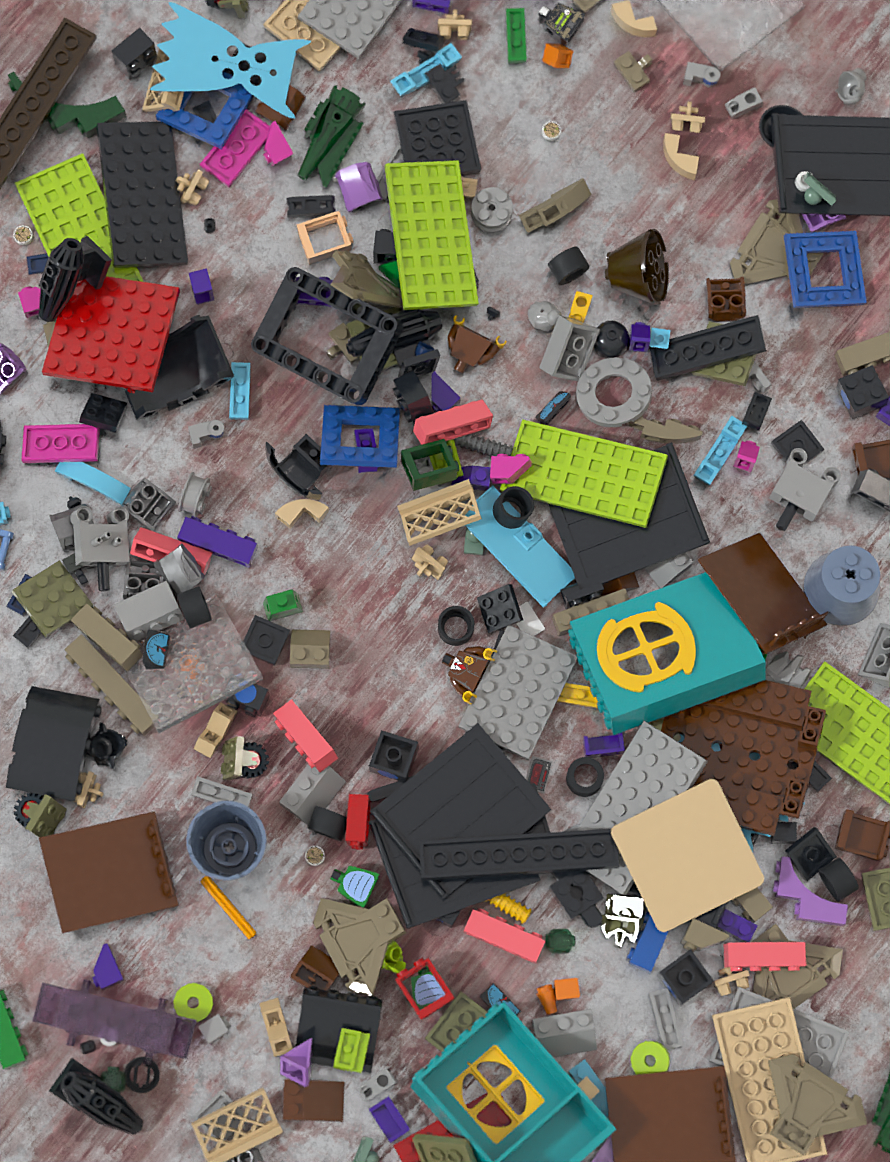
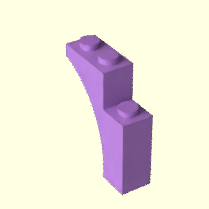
M782 856L779 861H776L775 873H778V878L774 880L773 892H776L775 897L799 900L794 906V914L797 915L796 920L838 926L846 924L848 905L827 901L808 890L795 874L790 857Z

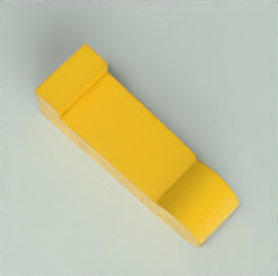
M576 291L569 318L584 322L593 295Z

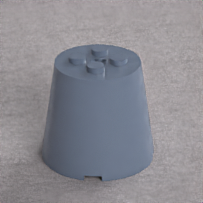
M843 546L823 554L811 564L804 578V593L813 608L820 615L828 611L827 616L824 618L826 623L847 626L856 624L869 616L878 602L880 595L879 565L873 555L861 547ZM851 574L853 577L848 579L846 576Z
M219 801L199 811L193 818L187 832V850L194 865L205 875L217 880H235L249 874L260 863L266 849V832L258 815L246 805L234 801ZM232 843L234 850L227 852L225 846H229Z

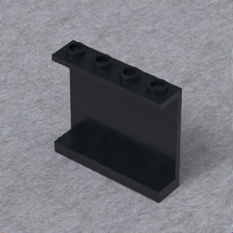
M316 986L304 987L295 1047L312 1038L311 1063L333 1067L342 1028L365 1034L368 1033L370 1038L362 1072L371 1073L383 1000L376 996H359L353 992L345 994L339 993L338 990L334 989L327 991L321 990Z

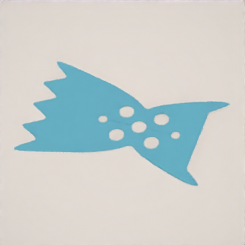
M168 2L179 18L162 23V26L173 35L174 39L157 44L170 59L152 66L166 80L154 85L150 90L210 91L242 84L249 93L266 105L289 118H295L294 114L285 104L296 50L308 45L311 41L306 39L283 40L262 43L247 48L237 37L220 25L178 4ZM229 46H236L238 48V55L235 57L229 56L227 48ZM258 52L266 55L264 63L255 61V55ZM216 55L219 58V60L217 62H213L211 59L212 56ZM246 60L249 62L250 68L248 71H241L238 64L240 61ZM225 68L233 70L234 75L231 79H225L222 76V71ZM270 70H276L277 74L275 76H271ZM252 75L261 77L262 82L260 85L254 86L250 83Z

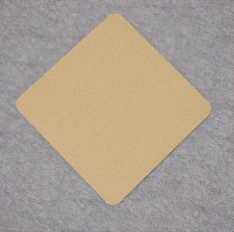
M714 779L704 781L616 824L611 829V835L657 929L661 932L669 931L761 886L764 882L762 871L719 783Z

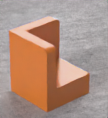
M546 43L542 61L554 68L569 69L573 50L562 44Z
M578 978L553 981L556 1001L580 997Z

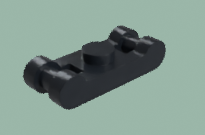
M334 195L297 196L286 199L287 205H289V210L287 211L288 218L323 216L336 212L333 203H335ZM320 203H326V208H321ZM302 204V209H296V205Z

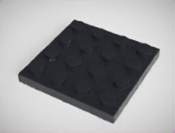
M467 100L394 111L393 115L403 163L459 161L461 175L481 172Z

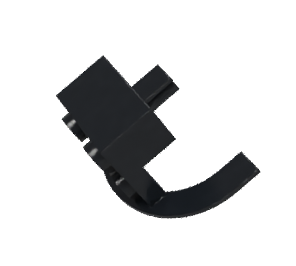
M305 434L293 446L292 452L278 463L275 457V449L268 442L265 443L267 460L278 477L300 496L320 500L323 493L313 485L332 467V465H320L321 447Z

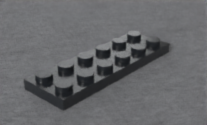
M758 315L669 339L667 349L649 346L657 381L767 351Z

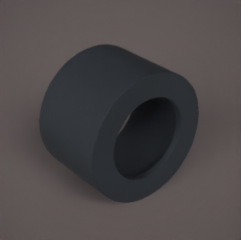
M578 246L561 252L548 263V267L559 285H565L574 281L590 268Z
M517 486L505 489L493 505L494 518L500 525L509 529L521 527L534 511V500L531 494ZM503 503H515L520 508L521 516L514 517L504 509Z
M199 586L177 594L180 607L190 629L212 621L209 608Z
M451 606L440 614L438 633L445 643L452 646L463 645L471 639L474 633L475 622L473 615L468 609L462 606ZM460 617L466 622L467 632L462 638L453 639L446 634L444 627L448 619Z
M581 757L573 761L566 775L569 789L581 797H588L597 793L604 781V770L601 764L590 757ZM582 764H589L597 771V780L589 787L580 786L574 778L576 768Z
M315 806L307 829L342 841L346 831L347 817Z
M839 857L818 870L824 885L838 902L859 889L851 870Z

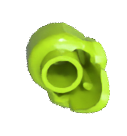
M393 941L388 944L381 969L390 970L398 974L406 968V962H403L402 949L397 942Z

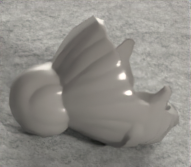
M856 68L853 71H845L840 75L839 88L835 89L844 104H856L864 95L867 76L862 69Z
M547 301L535 302L530 306L527 313L532 326L543 331L554 330L559 315L562 316L556 306Z

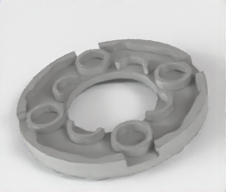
M607 358L592 364L584 371L577 383L576 398L581 412L591 422L604 427H621L622 424L636 421L645 413L652 399V386L647 372L638 363L626 358ZM611 376L623 377L632 385L631 397L627 402L616 407L603 405L598 401L595 394L598 384L604 379H609Z

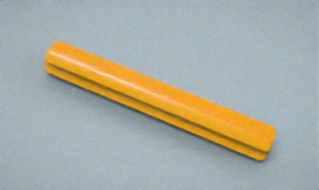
M207 875L203 877L200 881L201 884L248 939L253 938L256 935L253 927L215 882Z

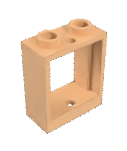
M339 211L297 224V232L309 264L333 257L332 255L335 250H352L351 244L354 241L351 233L346 231L345 227L348 226L346 218L341 216ZM337 222L344 244L315 254L307 232Z

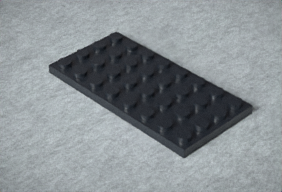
M162 121L97 123L96 129L113 268L187 265L188 256L180 192L177 190L179 184L176 182L178 176L171 126Z

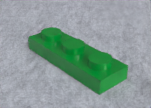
M506 8L508 63H526L524 8Z

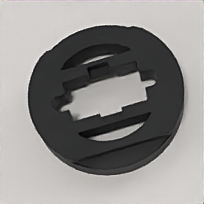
M147 1057L134 1058L127 1064L124 1070L126 1085L137 1093H146L153 1090L160 1079V1071L157 1064ZM145 1063V1066L148 1067L146 1084L139 1087V1084L136 1083L138 1066ZM135 1066L134 1078L132 1082L130 1078V1073L132 1068ZM152 1068L154 1072V1077L152 1082L149 1084L150 1071Z

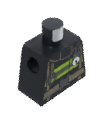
M557 3L553 10L543 6L538 14L546 20L543 28L544 31L559 44L566 47L585 19V13L561 3Z

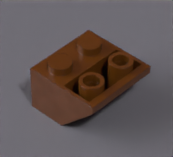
M311 945L290 975V979L303 987L316 986L321 990L328 991L338 978L339 972L330 956Z

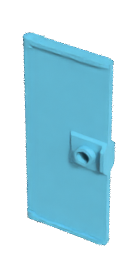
M491 486L476 499L482 519L465 526L544 608L560 593V589L565 588L575 579L572 568L546 542L542 533L532 523L526 521L519 528L509 529L496 521L493 515V505L501 493L494 486ZM509 502L503 503L504 509L514 517L521 516ZM469 510L465 516L469 517L476 513Z

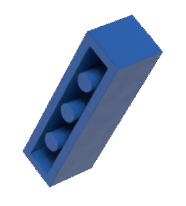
M647 911L643 922L646 924L643 931L640 930L636 940L638 943L635 948L631 947L627 958L630 959L629 965L651 973L669 931H659L650 913Z

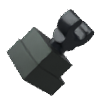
M75 553L62 559L69 573L72 574L74 572L81 585L88 582L81 570L84 566L76 565Z

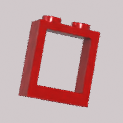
M349 794L345 841L348 846H351V849L363 850V847H368V822L370 821L371 810L369 795Z
M423 957L413 963L415 967L409 971L405 968L396 974L398 978L395 979L421 1021L454 1000V996L430 959L424 960ZM428 967L445 995L420 1010L403 984V981L423 968Z

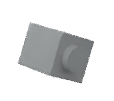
M217 1014L198 1027L207 1042L212 1044L229 1033L228 1027L231 1025L225 1016L220 1017Z

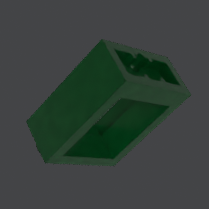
M445 439L401 450L400 462L413 491L457 480L459 464L457 460L453 459L452 448L450 445L447 446ZM439 453L443 454L448 467L419 474L414 460Z

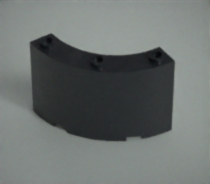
M201 315L193 316L187 324L168 335L153 392L136 390L135 393H132V391L130 393L127 391L128 388H123L136 420L158 415V411L165 408L171 411L209 394L208 389L214 386L219 388L234 377L209 315L202 317Z
M31 686L26 697V709H22L14 738L12 752H15V755H13L12 764H9L6 788L40 795L46 794L51 797L75 801L77 795H81L83 783H80L86 751L89 752L91 749L92 740H90L92 729L96 718H100L101 715L100 699Z

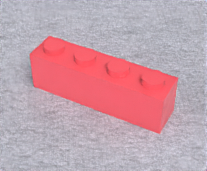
M483 399L472 401L465 405L455 406L448 410L438 411L434 414L417 418L413 432L421 445L441 439L448 441L490 428L493 414Z
M140 527L133 539L130 554L155 562L157 559L160 560L174 551L180 544H183L195 557L197 564L205 575L213 552Z
M292 699L273 713L277 719L274 723L280 731L284 729L287 732L284 735L290 743L295 742L297 744L295 746L296 750L301 756L306 755L307 758L305 760L312 769L315 767L321 772L338 759L332 747Z
M478 908L477 911L473 909L463 933L536 964L545 943L542 935L536 932L529 934L520 925L514 924L511 926L506 924L507 920L499 916L492 918L488 916L489 912Z
M805 942L724 944V968H730V971H742V968H750V971H762L761 967H769V971H781V967H788V971H800V967L806 966Z

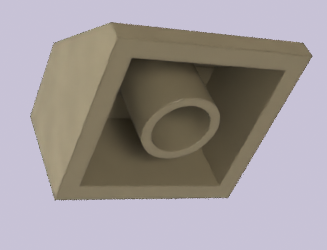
M292 629L290 667L329 669L330 630Z
M693 918L685 931L681 944L684 945V949L688 951L691 949L694 953V951H701L725 942L729 935Z

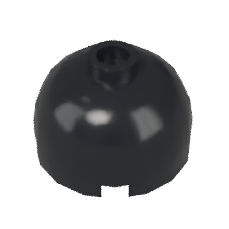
M609 320L597 327L600 331L593 348L598 352V355L607 359L619 357L627 351L630 338L627 328L622 323Z

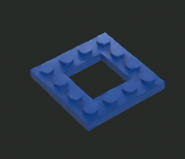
M222 71V76L225 79H231L233 77L232 75ZM242 84L218 89L217 91L230 97L213 124L183 110L194 91H184L179 111L171 109L159 110L156 114V120L162 121L222 150L252 100L253 95Z
M856 231L791 233L784 235L793 308L852 306L867 303ZM839 252L844 286L811 287L807 253Z
M324 405L320 465L397 468L400 409L392 407ZM342 424L380 426L379 448L341 446Z

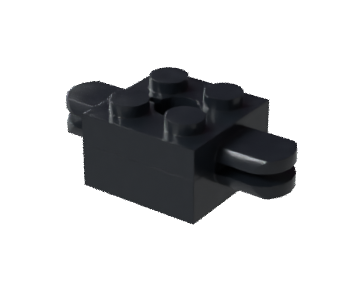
M587 871L552 872L557 882L549 886V891L569 921L580 915L587 927H598L603 918L596 904L601 902L604 897Z

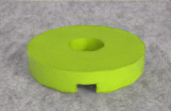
M189 983L182 986L174 998V1009L177 1015L190 1023L204 1020L213 1008V997L210 991L201 984ZM195 997L199 1000V1005L192 1009L188 1006V1001L190 998Z
M644 1041L633 1050L631 1066L637 1075L667 1072L670 1067V1054L661 1043L657 1041ZM648 1055L654 1056L656 1060L654 1066L647 1064L646 1057Z

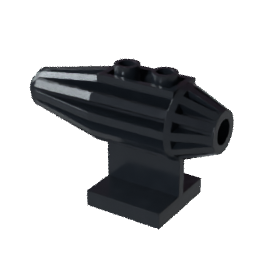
M88 236L83 237L81 242L73 238L64 239L52 250L50 257H48L39 283L38 315L43 321L53 322L56 320L74 294L78 281L86 279L96 290L102 288L112 259Z
M403 309L396 314L389 313V315L403 323V332L392 351L400 368L398 377L413 370L417 377L436 371L441 356L438 349L416 356L415 348L419 342L430 345L429 340L442 329L439 313L437 311ZM394 322L390 323L389 331L393 329ZM369 327L348 339L346 344L348 354H352L353 357L363 356L376 329Z
M71 1058L49 1092L101 1125L130 1135L140 1132L143 1127V1119L125 1098L101 1081L102 1078Z

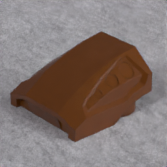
M289 84L285 104L296 118L306 100V96ZM262 101L255 110L257 115L260 114L272 122L276 121L277 125L286 132L295 120V118H289L279 113Z
M744 277L711 280L706 278L708 318L721 322L737 321L746 317Z

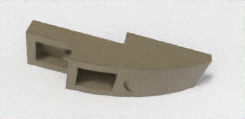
M584 178L550 195V199L521 213L519 217L527 233L542 225L548 226L565 216L592 194Z
M643 416L634 422L625 423L627 426L641 430L640 438L658 443L668 444L672 442L673 444L694 442L700 440L703 433L698 427L693 425L688 427L677 419H667L665 426L661 425L660 421L654 419L647 420Z

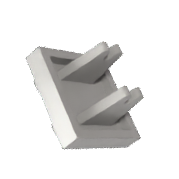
M220 1090L193 1118L198 1120L233 1101L223 1090ZM237 1107L234 1114L243 1116V1112ZM220 1115L216 1123L225 1125L228 1115ZM232 1117L229 1127L237 1129L241 1120ZM204 1123L200 1126L208 1132L210 1124ZM214 1126L211 1136L219 1138L223 1129ZM227 1130L223 1140H227L235 1132Z

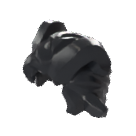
M100 722L98 732L90 738L92 744L88 753L90 756H93L98 766H110L111 769H114V760L121 755L123 749L127 746L128 740L125 739V736L114 731V729H106L105 724Z

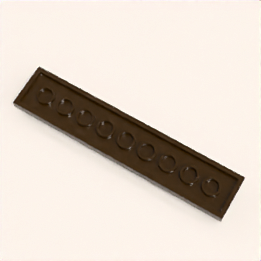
M65 17L0 117V189L97 39L96 34Z

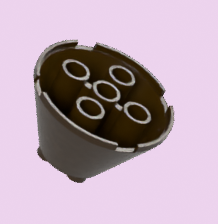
M649 229L614 251L607 253L608 269H605V278L610 280L612 289L654 305H660V301L665 300L669 284V264L664 260L663 252H666V247L660 232L656 229Z

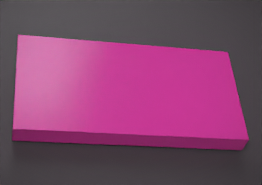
M246 109L222 150L214 146L199 164L200 167L230 188L264 146L270 126Z
M86 424L26 425L23 431L21 461L23 463L98 461L100 428Z

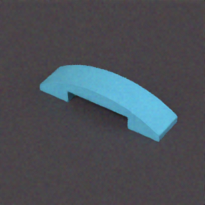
M450 43L440 49L434 57L408 73L406 71L390 80V83L400 96H404L429 83L424 75L425 72L438 64H441L446 71L459 62L462 57L454 45Z
M733 416L730 417L707 456L693 475L694 477L709 486L711 485L747 426L742 424V421Z
M59 462L55 469L56 473L70 480L73 479L120 505L123 504L131 490L130 487L83 462Z

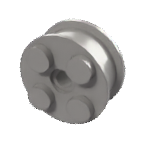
M489 187L479 191L472 201L471 216L473 222L478 228L486 232L501 231L511 221L513 211L512 200L505 191L499 188Z
M194 472L190 473L180 497L178 512L182 510L190 512L195 518L198 514H203L206 506L204 504L205 498L210 496L212 490L210 478L203 479L195 476Z

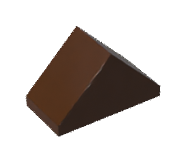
M635 572L602 584L604 588L602 596L624 588L626 592L639 588Z

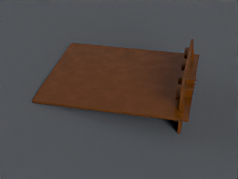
M757 533L698 559L703 569L762 648V655L795 642L802 637L806 639L809 634L827 626L824 618L827 616L828 611L820 615L813 608L805 593L761 533Z
M155 811L39 838L62 934L179 905L172 881L174 875L170 873L168 858L166 857Z
M724 1066L605 1078L609 1121L616 1128L611 1134L614 1162H736L733 1140L735 1135H733Z

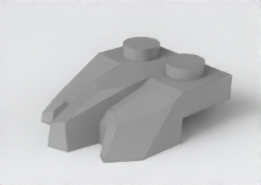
M786 651L778 654L766 668V680L801 688L806 682L811 669H801L800 665L804 656L797 655L794 659L790 660L789 653Z

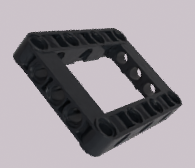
M291 267L286 272L252 339L251 347L257 354L355 405H363L367 402L403 332V323L399 319L360 299H351L324 280L298 267ZM300 274V279L295 282L296 276ZM331 290V295L326 298V293ZM305 292L376 329L351 380L279 343L278 339L284 327H287V321L292 311L296 309L295 305L301 293ZM362 306V312L357 314L358 308ZM394 322L393 329L389 331L390 323ZM266 342L265 348L261 349L262 343ZM296 358V364L292 366V360ZM327 374L328 378L323 382V377ZM359 391V396L354 399V393Z

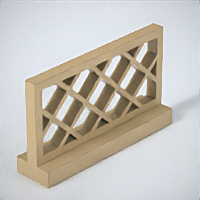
M160 48L155 64L165 62L169 58ZM153 69L142 110L145 112L164 109L179 111L184 91H162L158 96L160 91H152L150 88L166 79H163V76Z
M469 479L397 506L410 546L482 519L475 498L476 495ZM470 499V501L467 504L461 503L465 500ZM452 506L449 511L444 510V508ZM458 507L464 508L460 514L454 513ZM469 510L476 513L469 517L465 516ZM435 512L431 518L426 516ZM440 513L446 515L442 521L437 520ZM451 517L457 518L455 522L447 523ZM414 519H417V520L414 522V524L407 523V522H409V521H412V520H414ZM422 520L428 522L424 528L419 526ZM433 523L439 525L437 529L429 530ZM415 530L421 532L418 536L411 538Z
M263 1087L191 1123L206 1162H225L283 1133ZM262 1095L263 1102L261 1107L252 1105L254 1099ZM240 1105L246 1106L243 1116L234 1114L236 1108ZM250 1108L258 1110L255 1120L247 1118ZM263 1112L270 1115V1121L266 1123L259 1122ZM222 1114L228 1115L225 1125L216 1123L218 1117ZM232 1117L241 1120L237 1129L229 1127ZM245 1121L253 1123L251 1130L248 1132L241 1131ZM204 1123L210 1124L207 1134L200 1133L198 1126ZM214 1126L223 1129L219 1138L211 1136ZM227 1130L235 1132L233 1139L230 1141L223 1140ZM208 1140L217 1141L215 1148L207 1151L206 1145Z

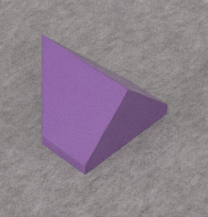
M312 1038L280 1056V1074L305 1087L309 1085L311 1077Z

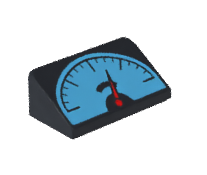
M559 391L535 418L541 424L548 425L570 402L571 394Z
M148 630L142 659L146 669H165L170 641L169 634Z
M494 983L480 995V998L490 1008L496 1003L501 1005L505 1002L516 1016L521 1012Z

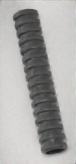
M473 433L452 439L455 442V446L460 445L461 448L464 446L467 450L470 448L471 451L477 450V453L483 452V455L488 454L490 457L491 455L497 456V454L511 456L513 450L512 445L510 447L506 443L502 445L501 442L496 443V440L490 441L489 438L486 440L483 436L481 438L479 435L473 436Z

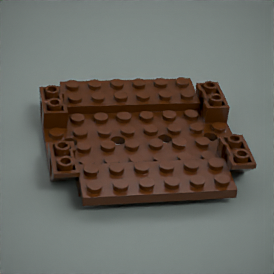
M763 680L665 716L661 732L674 739L676 734H682L685 739L679 743L708 761L692 787L709 779L716 780L740 828L774 836L780 814L799 819L822 734L826 710L808 706L812 693L810 690ZM719 743L723 748L720 751H714L711 746ZM753 752L760 755V758L756 761L751 760L749 757ZM789 762H796L798 768L795 770L789 769L787 766Z

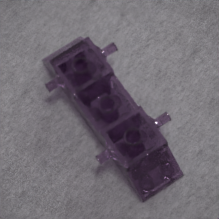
M83 979L81 991L42 982L32 1021L68 1032L69 1037L66 1045L74 1047L77 1035H87L142 1049L146 1052L143 1064L150 1066L153 1054H164L187 1059L197 1020L165 1012L167 999L163 1001V998H159L157 1009H149L88 993L91 984L90 980Z

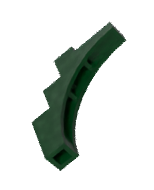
M13 71L7 75L9 79L7 84L12 93L17 92L22 84V81ZM115 95L104 101L89 105L55 103L43 123L48 121L52 130L56 129L59 135L77 125L82 135L85 133L89 139L97 134V123L119 122L127 116Z

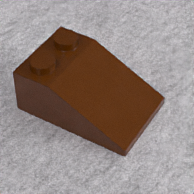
M284 1079L283 1120L343 1122L345 1082L310 1080L309 1085L305 1087L291 1079Z

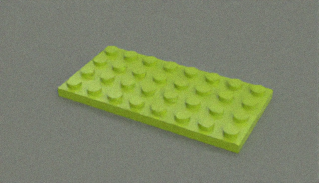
M83 153L15 182V186L48 257H50L52 250L64 239L73 238L81 242L83 237L88 236L112 259L105 198ZM111 261L106 276L144 282L137 267L113 268V262Z
M459 161L386 163L384 168L403 309L477 306L479 302Z
M522 419L511 456L525 454L530 457L532 466L514 483L502 484L500 491L503 492L512 486L521 487L527 490L533 500L647 528L668 455Z
M824 661L804 688L812 691L808 706L826 710L817 752L890 804V708Z

